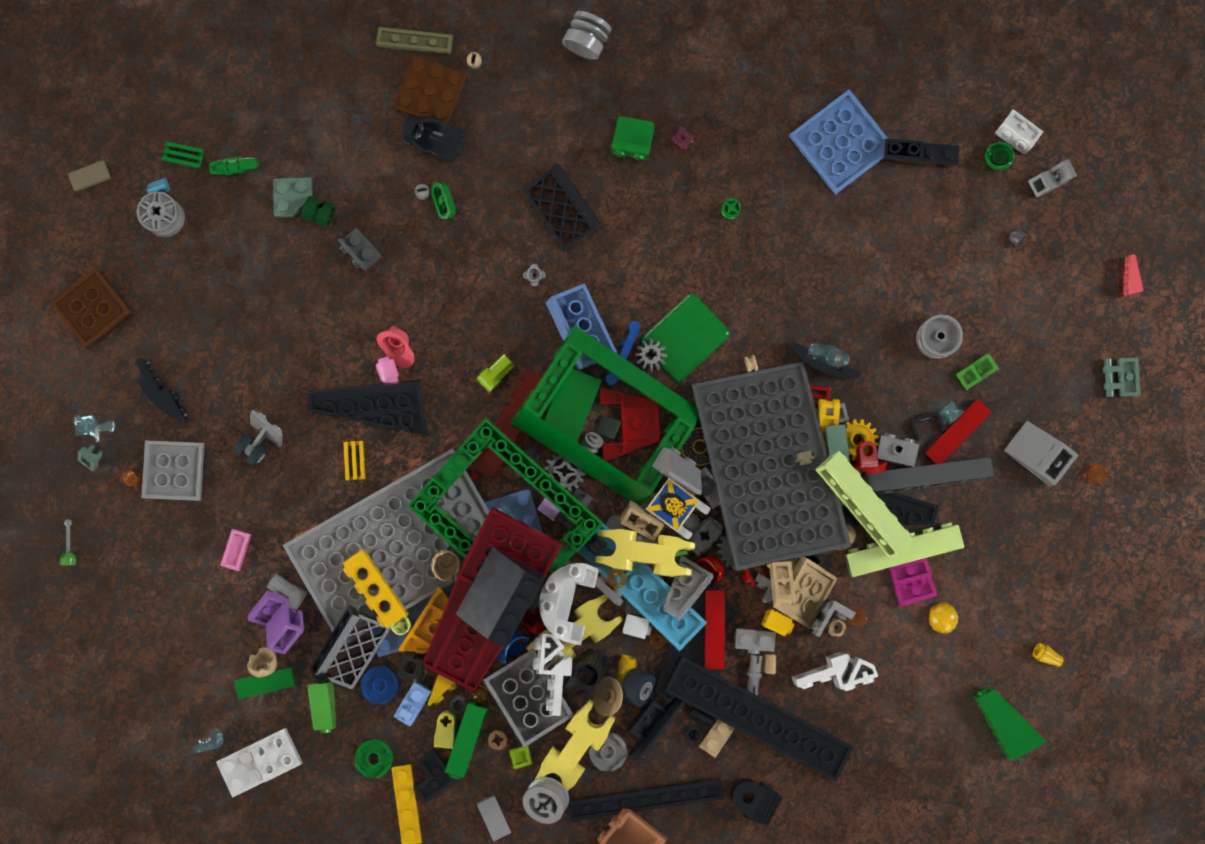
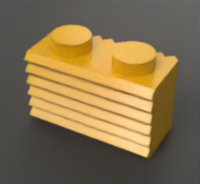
M771 608L767 609L760 624L783 636H786L787 633L790 634L794 627L791 617Z

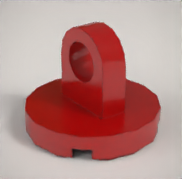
M867 440L858 443L856 447L857 462L850 463L852 467L860 474L861 471H865L866 474L884 472L887 469V461L877 459L876 445ZM868 445L869 452L867 455H864L863 449Z

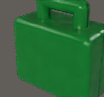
M689 293L640 338L639 344L644 348L642 341H645L647 345H649L650 339H653V345L660 341L658 348L665 346V350L661 353H666L667 357L661 358L665 361V364L661 365L658 362L659 366L674 382H681L729 338L730 331L696 294ZM649 351L648 354L653 359L656 353L653 354V351Z

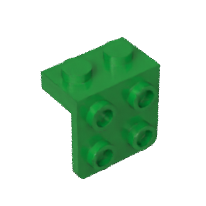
M618 117L611 153L619 157L629 156L636 160H648L654 123L628 117Z

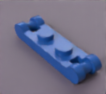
M637 321L629 323V335L627 339L623 337L619 346L622 349L620 356L625 360L628 358L640 329V324ZM610 373L606 376V384L614 386L618 378Z

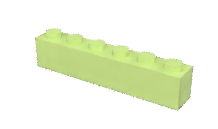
M840 451L830 455L816 469L890 559L900 556L914 542L910 533L898 522L897 517L887 509L885 503L877 497L872 487L862 479L860 473L852 467L847 457Z
M952 522L940 525L941 529L934 530L932 527L922 530L923 534L915 535V532L910 533L914 542L900 556L892 559L885 554L876 542L867 544V548L860 550L859 547L849 549L848 554H844L849 576L856 577L965 548L959 525H952Z

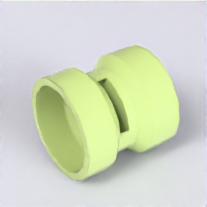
M406 616L393 625L391 629L397 635H404L411 630L412 621Z

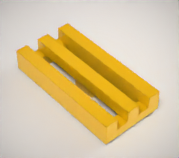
M364 441L344 442L346 481L366 479ZM357 445H359L361 476H357ZM349 446L352 448L353 476H350Z

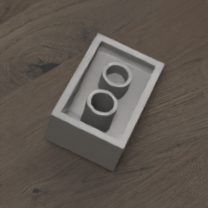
M663 447L651 467L683 488L700 495L702 492L701 471L695 466L697 463L688 457L686 459L680 456L681 452L673 447L670 449Z

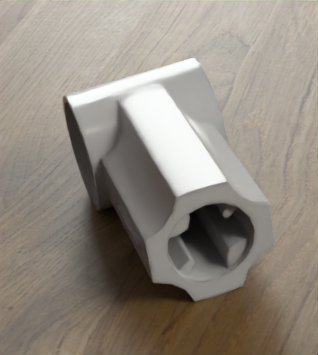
M275 574L267 586L274 593L285 596L288 599V604L294 609H298L308 595L306 590L296 584L293 585L279 574Z

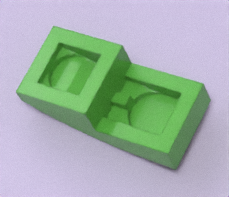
M987 353L957 373L956 376L964 388L968 390L997 371L999 367L991 355Z

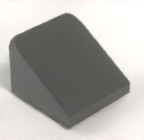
M602 416L596 433L614 440L621 421Z

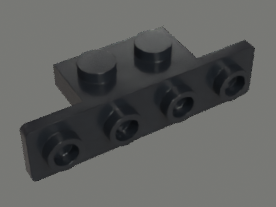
M675 697L664 708L652 698L627 728L640 739L629 752L634 761L639 763L647 755L649 749L659 740L660 735L670 726L672 720L683 709L686 702Z

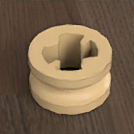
M751 355V358L744 357L747 372L750 373L752 370L758 371L755 355Z

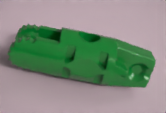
M243 156L223 158L209 163L210 173L215 175L245 173L246 170L256 169L260 165L258 159L252 157L243 158Z

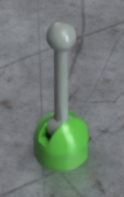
M66 519L64 521L66 526V552L60 558V566L76 565V556L70 552V526L72 521Z

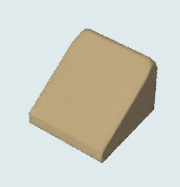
M760 653L759 655L763 656L761 673L775 674L776 655L773 653Z

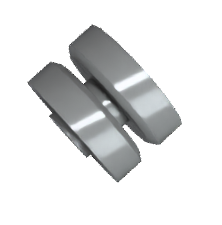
M939 314L932 316L920 325L916 333L918 349L923 355L931 359L948 357L959 349L963 341L961 325L949 315Z

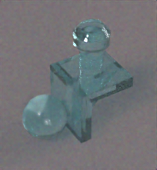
M814 343L809 347V353L814 355V360L838 369L839 365H847L850 361V357L846 352L833 345Z
M82 413L76 414L73 418L75 435L90 434L95 442H99V432L107 430L113 432L115 430V424L112 420L107 421V423L98 424L94 415L86 416Z

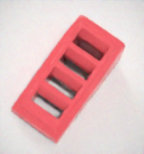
M1135 254L1125 258L1124 297L1139 294L1144 290Z

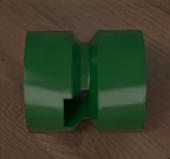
M308 196L302 209L301 218L309 222L316 221L317 225L328 228L333 220L336 205L326 201L321 203L320 199Z

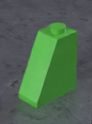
M315 681L307 685L313 730H319V733H330L331 729L336 727L334 683L331 681Z

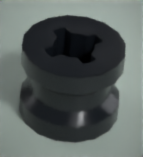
M595 533L584 546L592 554L598 556L599 551L605 548L607 543Z

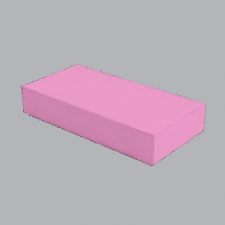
M232 529L220 566L240 571L252 534Z

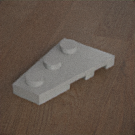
M682 555L679 566L691 569V576L674 577L664 605V611L678 620L683 618L713 579L712 573Z

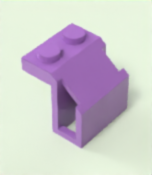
M270 591L265 592L248 614V621L266 626L267 650L286 654L304 631L303 613L300 610L295 611L288 604V599L285 596ZM279 640L281 642V647L275 646Z

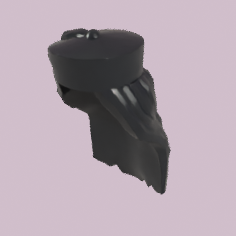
M413 114L408 115L405 119L402 129L404 143L408 146L413 144L422 153L454 162L464 148L463 137L465 132L433 117H418Z

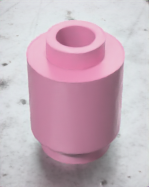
M389 357L379 359L376 368L380 381L383 383L399 382V374L394 359H389Z

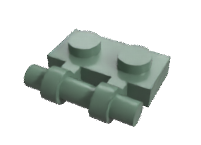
M1138 358L1117 359V366H1112V359H1104L1103 373H1105L1104 390H1106V397H1114L1115 389H1119V397L1141 396ZM1113 372H1118V383H1113Z

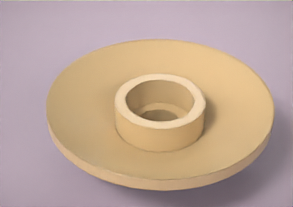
M604 677L597 684L593 692L594 707L603 716H611L619 710L623 699L622 687L615 678Z

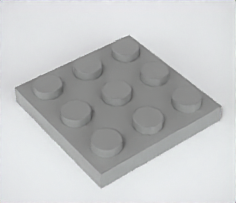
M145 440L141 498L201 501L205 443Z

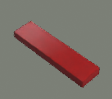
M976 399L924 454L934 464H942L991 411L981 401Z
M705 590V621L707 623L705 624L704 667L706 669H724L725 591Z

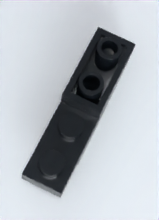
M885 138L884 158L926 166H957L959 164V145L930 144L916 140Z
M144 358L136 360L135 363L144 377L137 383L149 400L171 418L181 423H189L187 418L189 414L184 406L181 407L178 400H180L178 393L167 387L162 389L164 384L159 377L156 378L152 362Z

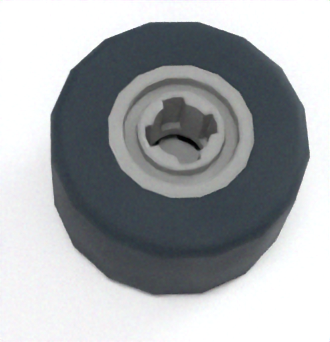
M641 668L632 669L625 676L621 685L623 699L638 707L646 705L655 693L657 684L655 676Z

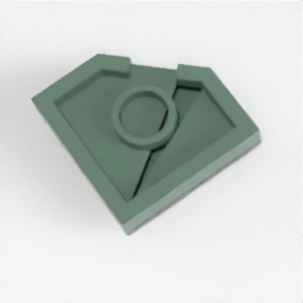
M312 178L273 179L275 218L295 217L300 212L299 210L304 206L308 196H313Z

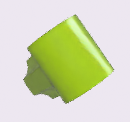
M503 355L490 368H486L476 380L491 393L515 365Z

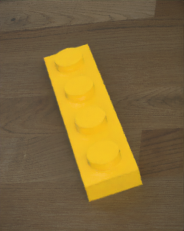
M412 764L393 766L391 769L402 844L422 843Z

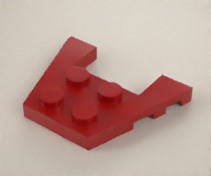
M600 387L601 405L620 404L623 443L603 444L604 461L608 462L660 441L658 404L652 400Z

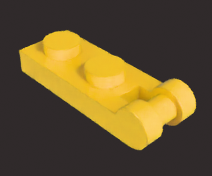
M819 399L818 419L826 448L825 427L839 425V399H833L832 401ZM827 409H832V413H826Z

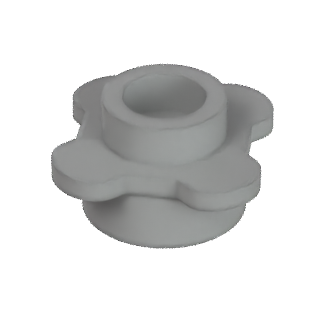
M532 264L523 273V278L528 279L533 287L538 286V282L546 277L545 272L541 271L537 264Z

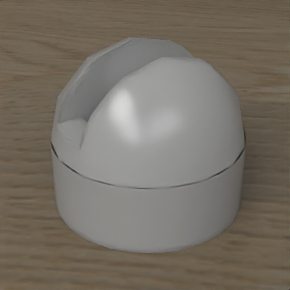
M425 184L416 186L414 191L416 197L420 200L427 199L430 195L429 187ZM421 189H426V190H427V191H422V192H418V193H417V190H421Z

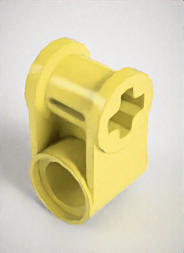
M451 710L443 711L437 719L434 747L453 749L456 738L457 719ZM445 716H448V719L452 721H450L448 724H445V720L442 719H444Z

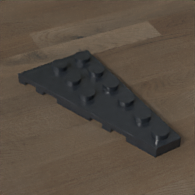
M421 380L311 390L307 392L309 411L329 416L335 415L348 420L353 419L366 424L404 430L407 433L413 432L426 437L429 436Z

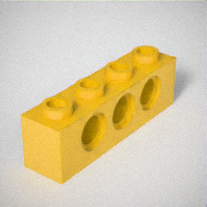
M360 550L343 562L345 574L348 578L352 577L356 582L354 587L360 595L364 594L367 598L365 603L371 611L375 610L378 615L376 619L382 627L391 628L409 615L366 550ZM362 568H365L368 572V576L365 579L359 577V571ZM373 584L379 588V592L375 596L370 593V587ZM385 600L390 603V609L387 612L381 609V603Z

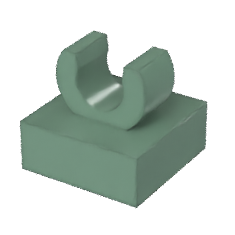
M94 445L89 446L88 449L83 447L78 452V461L92 472L98 467L99 460L102 458V451L98 454L92 453Z

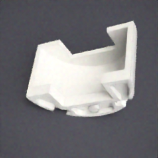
M583 563L569 564L555 571L545 582L539 600L540 614L546 628L558 639L581 645L586 626L568 622L576 584L595 588L599 569Z

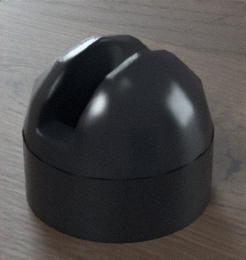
M694 726L687 731V739L692 743L699 742L703 737V732L699 727ZM694 729L697 730V739H694V737H695Z

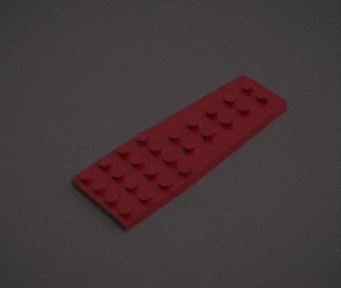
M491 507L463 562L424 658L423 666L470 691H475L503 647L488 640L457 616L456 613L492 547L494 546L540 571L546 577L563 543Z

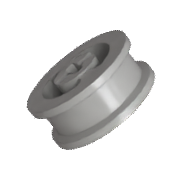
M540 777L532 781L523 796V806L527 814L534 820L545 824L557 822L569 804V794L566 788L559 781L549 777Z

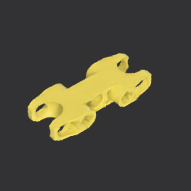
M616 529L600 530L599 532L600 537L610 539L615 543L616 550L613 555L608 557L596 556L595 563L624 571H632L633 562L654 565L653 574L667 577L691 576V569L683 568L676 564L675 554L680 550H694L695 543L678 537L659 535L658 543L652 544L636 541L637 532Z
M605 594L587 601L573 611L578 619L573 623L586 626L582 641L589 636L595 644L609 635L623 621L620 615L610 621H604L599 618L597 614L599 606L609 599ZM546 629L545 631L541 632L540 634H552V633H551L548 629ZM559 639L564 646L561 650L565 656H570L572 659L575 658L576 654L572 647L576 644ZM535 640L526 647L528 651L534 649ZM555 655L552 658V660L555 657L557 658V660L553 664H555L560 659L559 655Z
M589 699L574 714L565 729L572 733L566 745L561 751L554 746L550 749L543 759L535 779L545 777L549 773H555L561 777L562 785L567 791L572 788L585 770L578 762L589 746L596 751L600 749L607 739L616 717L611 715L604 723L600 725L593 724L588 718V713L594 702Z

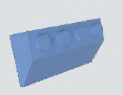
M585 283L552 296L546 302L563 341L575 325L617 353ZM581 354L575 367L577 371H581L596 363Z

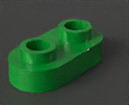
M444 182L434 183L431 188V195L437 213L443 220L452 219L456 208L450 190Z

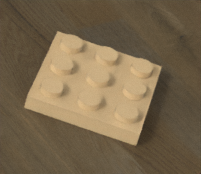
M801 557L793 570L796 600H793L791 606H788L785 602L775 609L810 629L838 578L806 557Z

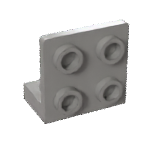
M834 600L825 601L820 609V612H822L820 618H816L811 626V629H813L811 633L820 637L832 614L846 620V618L853 619L856 612Z

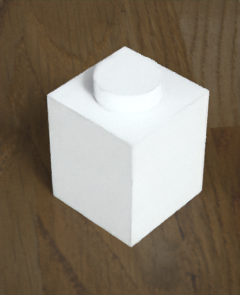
M627 613L622 633L645 639L646 635L650 636L652 624H649L646 618Z

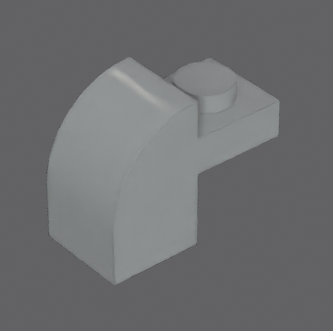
M1069 159L1055 167L1040 173L1028 182L1036 197H1040L1066 184L1069 180L1075 178L1077 174Z

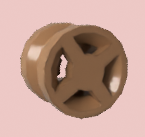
M502 729L493 730L488 737V744L494 750L503 749L508 741V735Z

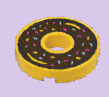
M695 428L681 447V452L685 459L688 457L695 461L697 466H703L710 462L706 446L703 452H697L694 448L695 443L698 441L705 444L702 429Z

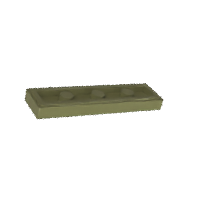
M378 27L376 46L451 55L453 35Z

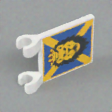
M668 478L646 510L685 539H690L692 533L682 525L695 507L704 514L709 513L710 507Z

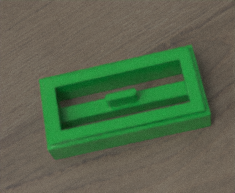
M171 142L165 143L166 148L164 149V156H162L163 161L200 169L204 155L203 149ZM175 148L179 150L198 153L199 156L177 152L170 149ZM169 154L197 160V163L170 158Z

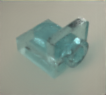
M218 727L210 729L212 741L210 737L198 740L199 744L193 746L194 754L222 746L223 734L219 731Z

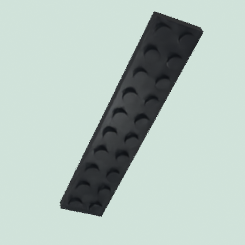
M681 656L664 689L665 692L836 782L854 749V746L684 656Z

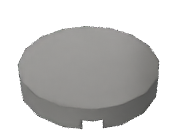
M609 732L607 739L598 751L589 747V757L592 764L602 771H615L620 768L627 757V747L622 737L616 733Z

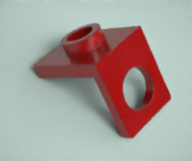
M766 565L760 566L764 570L763 575L770 577ZM754 568L742 570L744 574L741 575L745 584H750L751 587L757 586L756 581L752 578Z

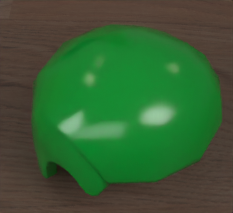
M997 142L990 145L985 153L987 165L993 170L998 171L1010 167L1015 157L1012 147L1005 142Z

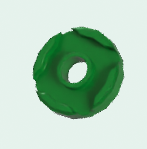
M376 738L368 739L360 744L354 757L357 770L368 778H380L385 775L392 767L394 760L393 751L385 741ZM371 753H376L379 756L378 763L373 764L369 761Z

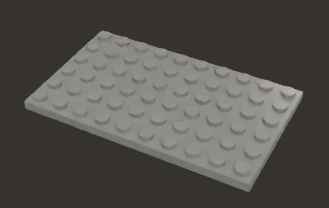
M454 448L283 545L332 632L349 605L356 607L357 611L374 618L378 617L375 610L371 611L365 603L367 598L364 594L360 595L354 587L356 584L352 577L348 578L343 570L345 568L343 562L360 550H366L405 609L433 595L438 586L443 589L457 580L459 573L451 581H441L436 578L431 569L432 558L441 550H452L461 560V570L465 557L407 507L455 453ZM466 470L437 501L475 536H477L489 513L486 504ZM362 568L359 571V577L365 579L368 576V572L365 568ZM373 584L370 587V593L375 596L378 594L379 588ZM386 600L383 601L381 609L387 612L390 609V603ZM359 619L356 623V628L368 625L367 621ZM369 630L358 633V635L361 636ZM356 634L348 637L346 644L356 639Z

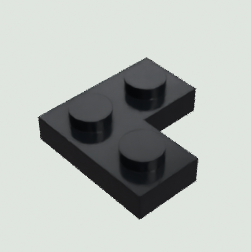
M434 748L418 760V763L429 777L417 785L414 790L425 805L457 780L449 777V773L445 772L447 765Z

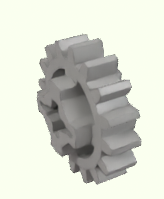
M552 454L553 461L547 460L550 466L545 467L544 470L549 471L548 474L552 477V473L558 474L561 478L560 484L564 488H568L569 492L572 491V486L578 488L577 482L583 483V479L580 477L586 475V473L579 467L578 469H573L570 462L562 456L556 457V455ZM563 459L561 465L554 466L558 460ZM564 466H568V470L574 473H567L564 477L562 472L556 470L564 469ZM577 476L572 483L567 484L570 477Z

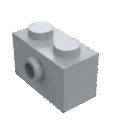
M884 433V436H879L877 441L879 446H876L878 460L909 468L915 466L919 444L914 443L915 440L903 438V440L895 439L896 435Z
M735 628L733 647L736 649H748V653L759 654L760 651L774 652L776 632Z

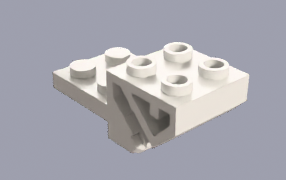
M539 634V638H535L534 649L538 650L537 658L533 660V670H536V674L552 675L547 683L550 699L546 700V711H549V715L560 716L563 676H571L572 658L562 653L561 650L564 646L553 634ZM555 655H559L560 659L555 664H553L557 660V658L555 657L553 660L552 658Z
M837 652L825 657L826 665L792 676V680L797 687L806 689L812 687L813 682L821 681L822 683L833 678L836 687L849 691L856 688L855 685L858 683L865 685L874 682L873 678L878 677V674L873 664L855 656L850 658L844 652Z
M284 728L218 760L216 763L233 798L301 765L302 761L287 728Z

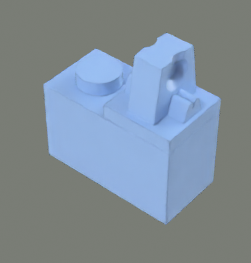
M416 680L393 717L411 726L432 693V689Z

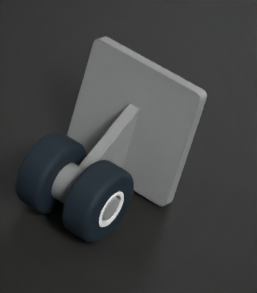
M254 410L250 412V424L260 432L255 439L250 434H245L233 449L239 456L246 453L248 455L247 463L252 467L257 466L268 453V449L261 444L266 437L279 448L282 446L283 437L282 430L277 425H271L266 421L267 418L261 412L257 413Z

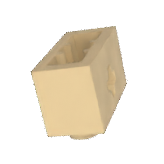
M631 500L621 515L620 524L652 541L656 540L664 526L663 521L646 510V508Z

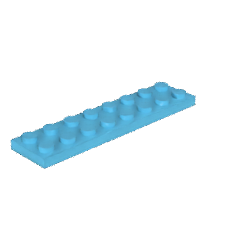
M603 524L596 531V534L599 536L600 530L610 529L605 524ZM602 538L607 543V546L599 551L598 556L608 557L613 555L616 550L615 543L610 539ZM585 546L578 551L591 566L599 569L598 573L615 587L677 650L680 651L707 623L691 607L681 620L665 612L664 605L670 586L658 575L653 574L654 571L647 564L633 562L632 571L617 570L595 563L596 556Z

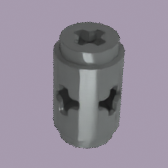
M710 516L704 519L698 526L697 531L688 539V542L695 543V549L689 551L699 558L703 555L705 556L711 549L712 544L723 533L724 527ZM707 533L709 540L705 539L702 541L701 534L705 535Z

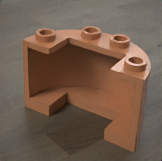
M623 808L618 817L615 815L608 824L610 828L607 832L603 830L597 838L598 844H665L667 841V837L629 808Z

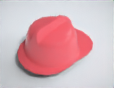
M392 326L388 331L378 334V345L389 359H394L395 365L401 368H409L413 365L415 361L414 354L409 347V337L403 330Z

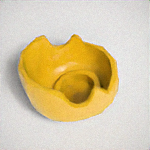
M938 602L931 607L928 620L933 630L938 633L948 634L956 628L958 614L952 605L946 602Z

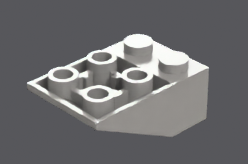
M1029 421L1024 423L1004 449V452L1048 486H1055L1079 456L1063 442Z

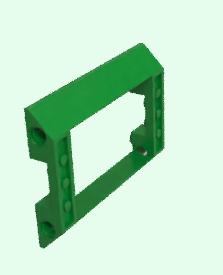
M574 325L553 356L554 360L535 389L530 391L510 423L627 500L640 505L654 491L663 477L662 473L651 466L663 447L668 449L673 447L680 451L696 425L698 419L697 408ZM581 354L676 416L664 430L665 436L647 464H642L638 470L635 480L540 419Z
M485 418L407 507L466 558L476 536L437 501L488 445L494 453L574 523L559 540L563 544L533 599L534 601L540 595L547 579L555 571L563 567L575 552L578 553L604 523Z

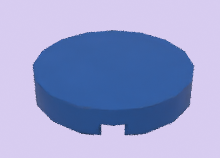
M377 665L368 669L363 674L360 689L363 696L369 702L385 704L397 695L399 679L391 668Z

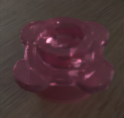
M684 127L679 128L678 133L672 136V142L676 143L682 150L687 149L689 143L694 141V135L689 134Z

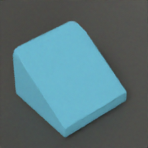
M163 178L148 184L147 192H170L167 179Z

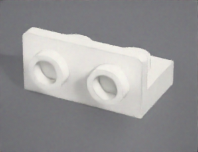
M1014 109L995 132L996 135L1023 155L1029 152L1043 133L1041 129Z

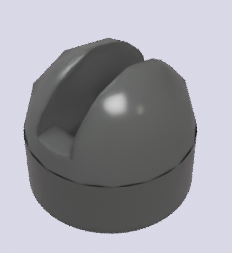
M1016 229L1010 233L1009 238L1017 246L1025 238L1026 234Z

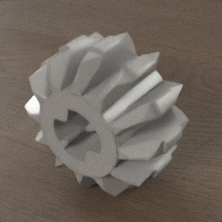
M653 339L649 340V345L642 341L644 348L640 346L636 348L641 352L635 353L636 358H641L636 361V364L644 363L641 368L642 370L649 366V372H652L653 366H655L656 370H659L658 362L664 365L665 361L661 358L667 357L666 353H661L665 350V346L658 348L660 341L653 345ZM650 350L653 351V354L656 353L653 360H649V357L646 358Z

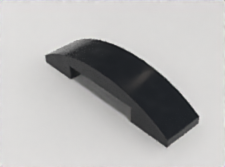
M791 341L788 346L800 362H804L805 366L824 376L836 379H857L862 374L845 365L838 371L806 356L809 348Z

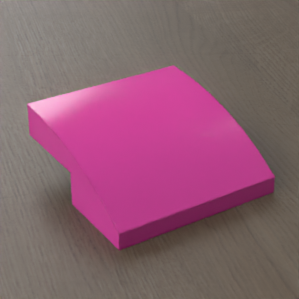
M927 558L889 567L899 607L938 596Z

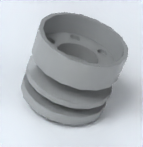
M585 11L575 12L574 20L570 23L573 29L567 30L562 42L566 48L575 54L587 59L596 60L603 49L601 42L607 41V35L610 34L611 27L596 15Z
M158 191L148 193L138 203L136 212L139 222L156 236L171 237L177 234L183 227L185 221L184 210L178 202L166 193Z

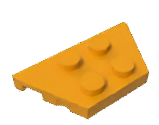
M438 586L399 646V651L427 653L448 602V597L440 586Z

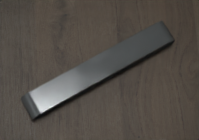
M991 458L903 468L877 474L862 475V479L872 487L876 495L978 482L995 478Z

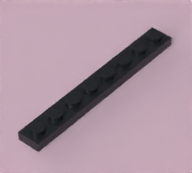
M720 778L569 800L567 809L570 822L618 815L623 808L639 812L722 800L724 795Z

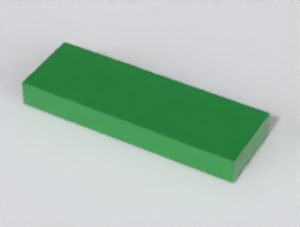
M293 667L276 670L263 678L250 676L234 680L238 700L297 686Z

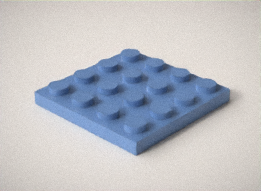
M847 90L789 135L835 195L884 158L885 138H887L850 90Z

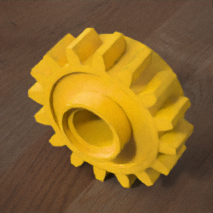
M853 419L852 425L849 422L845 423L849 456H851V461L856 459L857 445L853 442L855 435L860 436L862 441H871L876 446H879L875 442V439L879 438V436L873 434L876 428L870 429V422L864 425L863 419L859 423H857L856 419ZM868 445L863 449L864 455H867L869 452Z

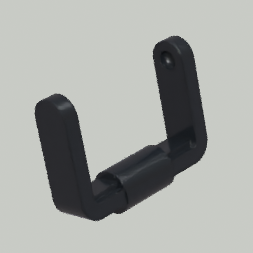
M927 412L918 415L917 419L910 421V427L916 441H920L914 424L930 420L931 417L936 416L941 431H946L938 412L931 414Z

